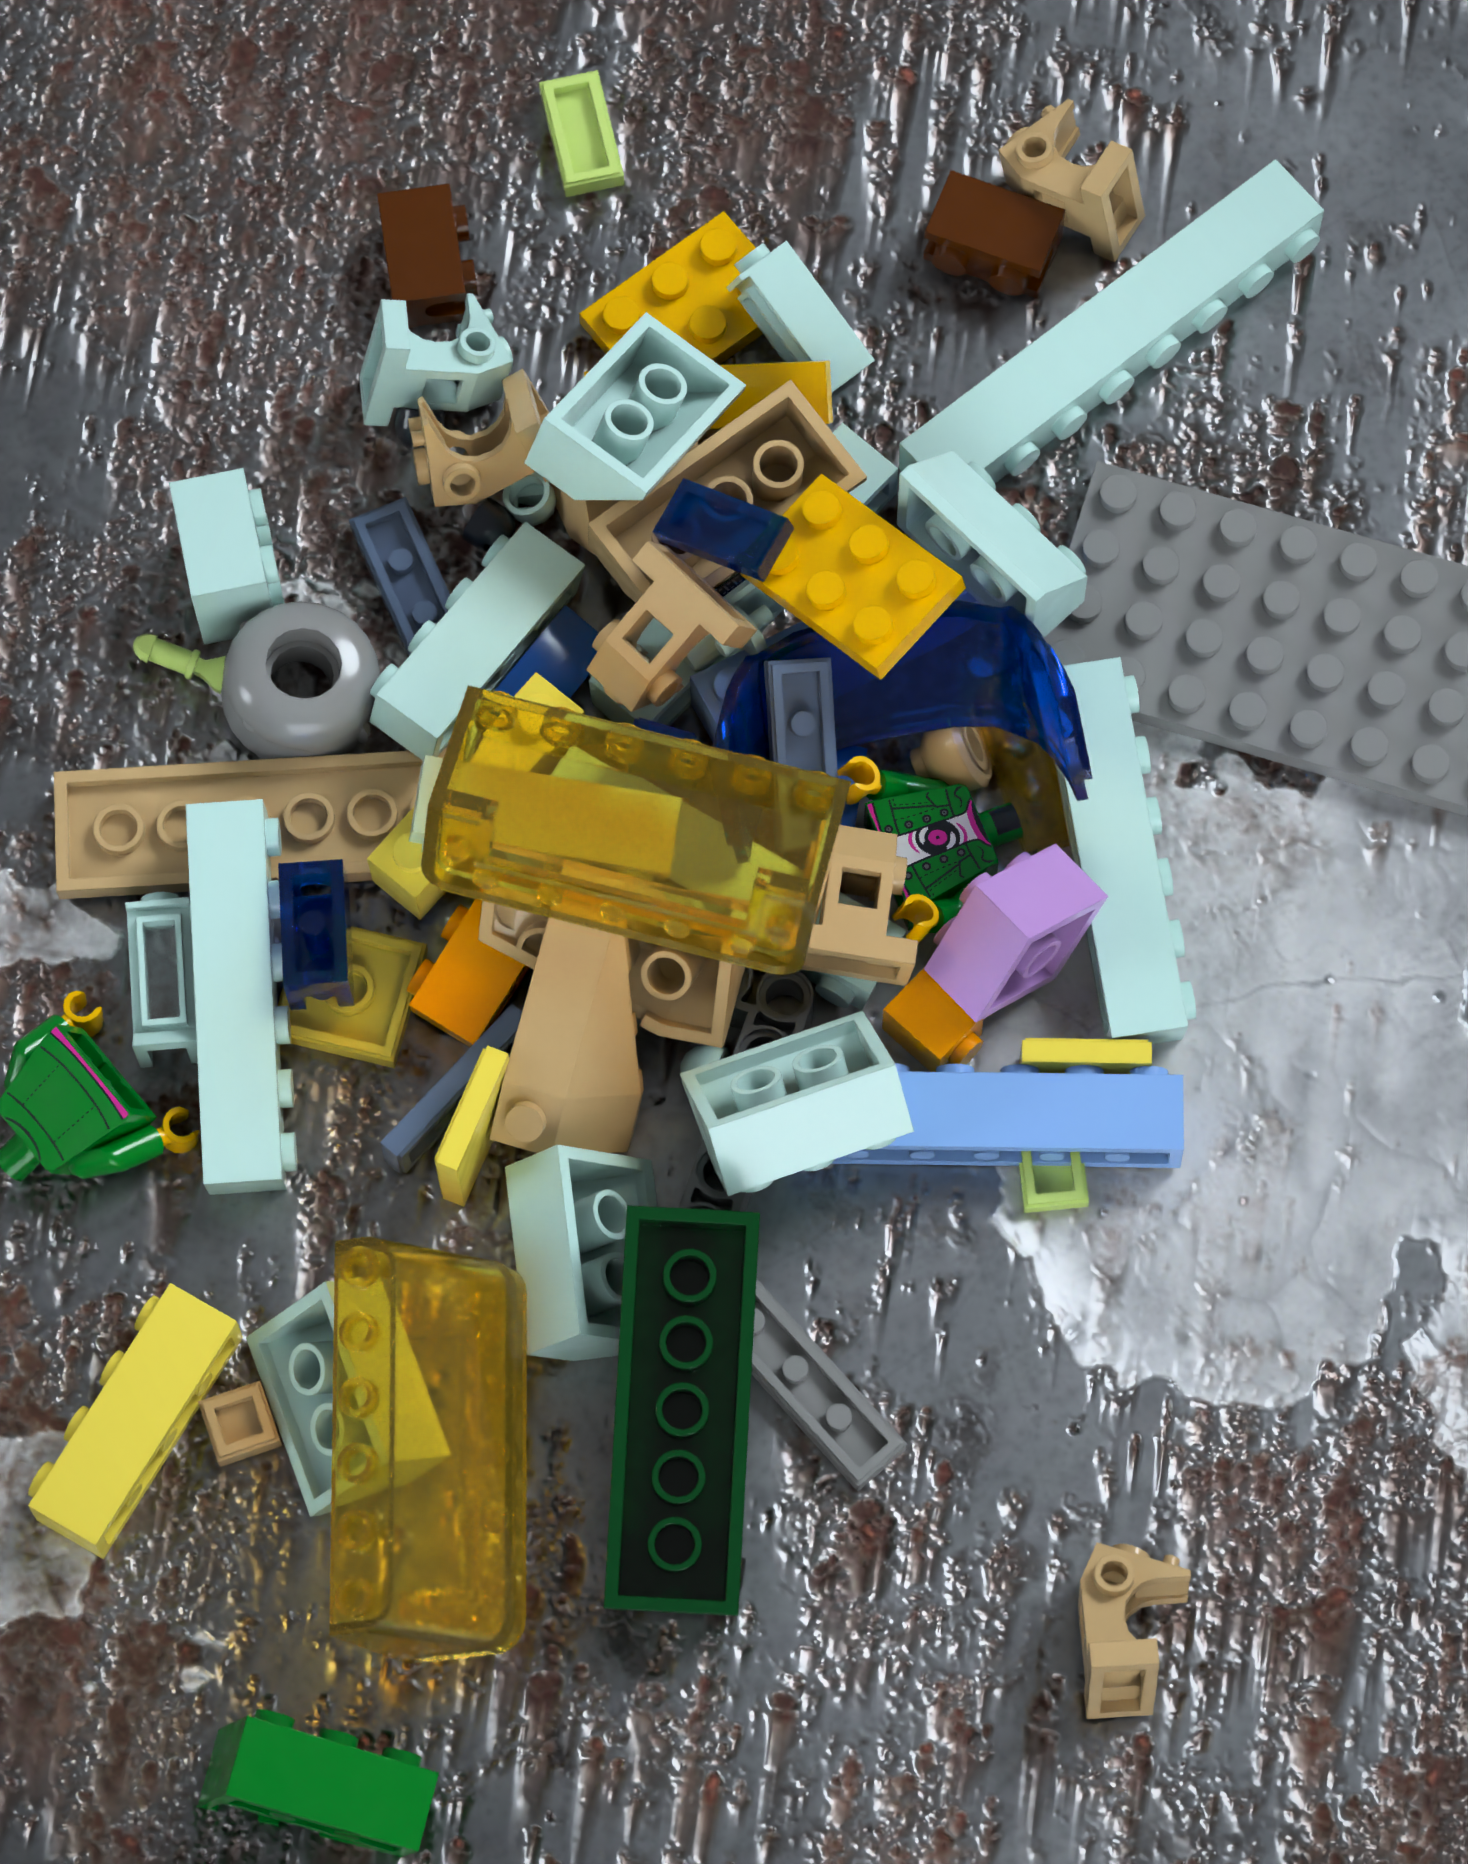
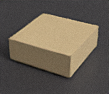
M261 1381L198 1401L219 1467L282 1446Z

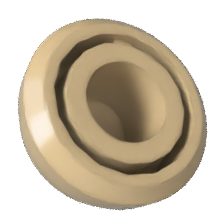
M951 705L936 715L925 729L920 747L910 751L912 766L917 776L942 780L950 786L956 784L966 785L969 791L987 787L990 782L992 764L984 738L970 714L956 705Z

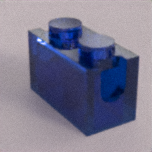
M343 859L278 863L283 987L290 1010L307 1009L306 997L326 1000L335 996L339 1007L355 1006L350 891ZM311 884H323L331 887V894L302 896L301 887Z

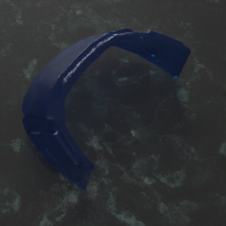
M962 600L954 601L882 680L810 627L789 634L758 654L746 656L735 671L726 690L711 753V766L727 846L733 847L738 865L750 863L752 843L763 809L772 795L764 661L831 657L836 751L893 737L952 727H996L1041 746L1053 758L1068 780L1077 802L1088 799L1085 780L1093 779L1076 693L1065 668L1051 645L1046 643L1041 632L1027 616L1012 605L995 607Z

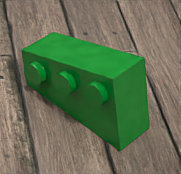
M257 1709L254 1717L247 1715L218 1729L197 1807L218 1812L219 1804H225L259 1814L258 1822L279 1827L280 1821L320 1832L319 1836L322 1838L399 1857L419 1851L439 1772L420 1767L421 1756L390 1747H384L381 1755L357 1748L359 1741L357 1737L333 1729L321 1728L318 1736L293 1729L294 1718L264 1709Z

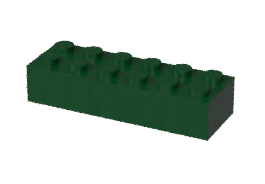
M627 1205L604 1609L738 1616L760 1225L759 1212Z

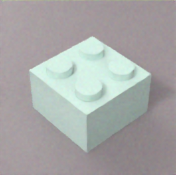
M244 468L169 482L190 594L204 645L234 639L240 631V624L242 622L251 620L263 610L285 603L261 488L248 490Z

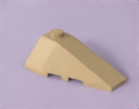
M487 876L484 880L478 940L534 970L559 881ZM577 882L624 896L631 962L629 983L632 1012H636V1018L641 1020L639 1026L661 1037L722 1048L726 1041L747 962L754 902L691 890L652 888L649 891L609 884Z
M563 878L558 882L503 1078L490 1140L534 1153H539L557 1144L606 1153L628 1152L644 1087L642 1069H638L635 1041L638 1029L636 1012H632L629 983L631 962L624 896Z

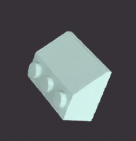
M646 312L543 419L525 464L574 500L643 501L743 393L746 384Z
M949 451L908 465L899 474L897 525L917 544L963 577L966 590L1028 649L1031 650L1084 602L1088 576L1085 575L1086 570L1081 560L1066 546L1060 545L1056 548L1042 535L1038 521L1024 506L1018 503L1011 506L997 493L993 479L979 464L972 461L966 464L954 451Z
M863 1010L679 1073L712 1165L728 1196L739 1192L751 1193L760 1191L768 1187L773 1180L802 1170L816 1171L823 1169L839 1157L862 1149H880L893 1143L897 1137L914 1132L896 1065Z
M557 1144L505 1167L526 1355L570 1361L618 1356L627 1205L657 1207L652 1160Z
M382 1277L325 1281L246 1337L310 1517L326 1514L407 1484L448 1457Z

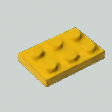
M723 211L580 312V325L606 354L647 312L720 365L763 334L737 299L742 294L736 287L729 292L726 288L740 275L734 264L756 247Z
M822 473L737 563L742 577L880 680L966 589L963 577Z

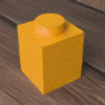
M924 968L883 1009L882 1029L930 1072H936V1068L944 1064L967 1065L984 1043L979 1038L982 1035L984 1018L975 1023Z

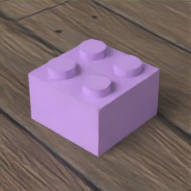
M1056 843L1032 856L1028 852H1023L1015 857L1003 871L993 876H990L987 872L982 873L967 885L959 898L963 906L957 916L950 919L935 935L934 943L937 945V948L924 967V970L976 1023L1055 980L1108 898V895Z

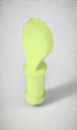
M151 633L137 636L134 640L133 651L141 661L145 663L152 662L184 674V677L189 680L193 675H196L203 679L213 691L221 694L225 656L204 660L200 658L201 651L197 649L194 651L159 639L158 635Z

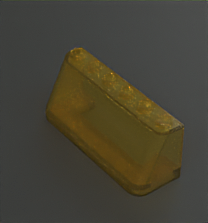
M468 685L428 803L421 870L430 883L450 893L771 974H792L799 971L806 961L851 781L832 777L821 771H808L768 761L757 755H744L704 745L693 739H680L640 729L629 723H617L577 713L566 707H553L513 697L502 691H489Z
M359 1237L335 1241L329 1636L407 1664L504 1653L518 1643L526 1625L527 1290L525 1282L517 1271L494 1260L375 1237Z

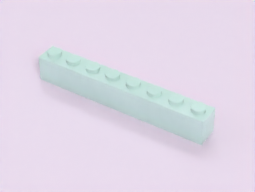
M1275 159L901 441L899 447V470L902 472L910 464L954 451L966 464L971 461L979 464L991 476L994 483L998 482L1008 473L1012 476L1023 473L1039 457L1040 449L1055 437H1058L1059 440H1064L1073 435L1086 421L1088 412L1103 401L1109 405L1119 400L1132 387L1134 377L1150 365L1154 369L1165 365L1179 351L1181 347L1180 342L1193 332L1198 330L1200 333H1205L1211 330L1223 319L1227 313V307L1243 294L1246 298H1251L1261 292L1272 280L1274 271L1289 259L1293 263H1297L1307 257L1320 241L1319 232L1324 209Z

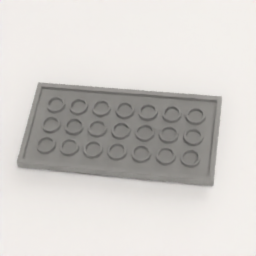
M1100 461L1096 462L1069 549L1083 563L1086 570L1085 575L1088 576L1084 602L1039 642L1027 678L1026 690L1042 694L1041 683L1045 668L1121 657L1124 676L1134 675L1138 689L1140 711L1139 713L1131 714L1132 721L1468 817L1467 565Z

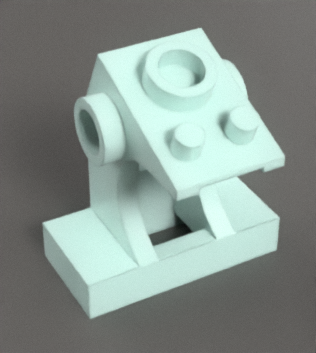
M467 293L465 299L466 309L461 324L457 325L456 339L453 341L435 342L422 339L409 330L406 301L381 299L359 376L364 425L388 426L393 408L419 409L417 399L422 396L431 410L467 412L500 400L504 391L501 380L508 377L509 372L512 370L513 357L508 342L503 337H498L491 325L494 321L491 309H482L474 294Z

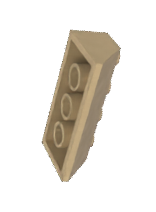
M789 380L685 454L643 501L620 500L588 523V546L624 593L635 602L639 600L654 582L631 561L647 541L668 546L713 589H716L739 572L737 563L821 473L848 493L867 480V476L793 381Z

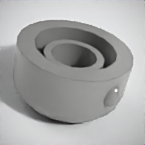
M303 601L281 603L263 610L251 620L242 622L240 624V631L231 642L225 656L221 690L224 715L232 732L241 743L262 759L347 754L357 747L359 743H365L371 733V723L369 720L375 697L370 695V691L380 676L378 657L368 636L355 621L339 610L320 603ZM300 661L311 663L321 669L329 679L331 688L320 696L304 699L289 696L275 686L271 678L284 665Z

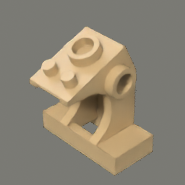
M1067 99L1056 108L1048 105L1042 110V118L1030 127H1024L1016 131L1006 144L998 150L1005 181L1013 192L1065 209L1064 226L1091 237L1094 254L1116 262L1145 217L1133 150L1111 140L1095 165L1082 166L1069 162L1065 157L1080 136L1079 127H1076L1073 113L1075 108L1074 101Z
M524 369L501 380L505 396L503 409L497 421L487 429L471 435L458 430L450 431L437 420L423 396L417 399L420 416L408 418L413 447H424L413 449L414 465L418 486L430 484L435 507L477 504L535 472L525 464V460L543 419L550 412ZM461 447L465 451L461 455L450 450V448Z
M650 541L645 543L631 561L654 582L621 621L615 619L599 632L592 644L597 653L586 669L603 685L605 693L613 701L624 705L630 712L651 703L659 707L667 702L676 692H679L684 686L681 684L682 678L675 671L686 655L707 635L711 634L722 645L742 649L758 630L668 546ZM655 617L673 636L654 659L651 660L647 656L648 652L637 644V641L644 629Z
M834 824L829 845L817 844L813 863L812 881L824 883L819 924L795 920L789 921L782 941L779 966L901 986L907 985L915 967L918 941L886 935L891 895H902L907 870V858L896 856L898 834ZM839 893L869 897V901H874L873 909L838 903Z
M1096 1542L1080 1580L1078 1599L1085 1675L1084 1701L1086 1719L1153 1715L1160 1664L1157 1638L1136 1639L1129 1632L1126 1622L1131 1615L1144 1607L1160 1604L1188 1603L1191 1570L1179 1567L1180 1559L1176 1556L1167 1554L1164 1555L1163 1561L1150 1558L1145 1551L1132 1545L1115 1544L1111 1547Z

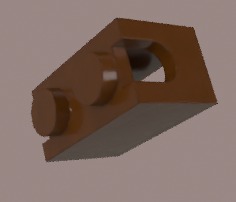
M950 170L925 230L924 238L928 240V243L923 253V259L932 262L937 269L955 276L968 274L988 281L993 288L1004 294L1012 296L1025 294L1037 299L1063 237L1065 209Z
M450 183L377 193L392 300L406 301L408 327L413 328L462 321L466 309L465 299L467 293L478 296L473 259L461 261L459 242L470 241L465 205L453 206Z

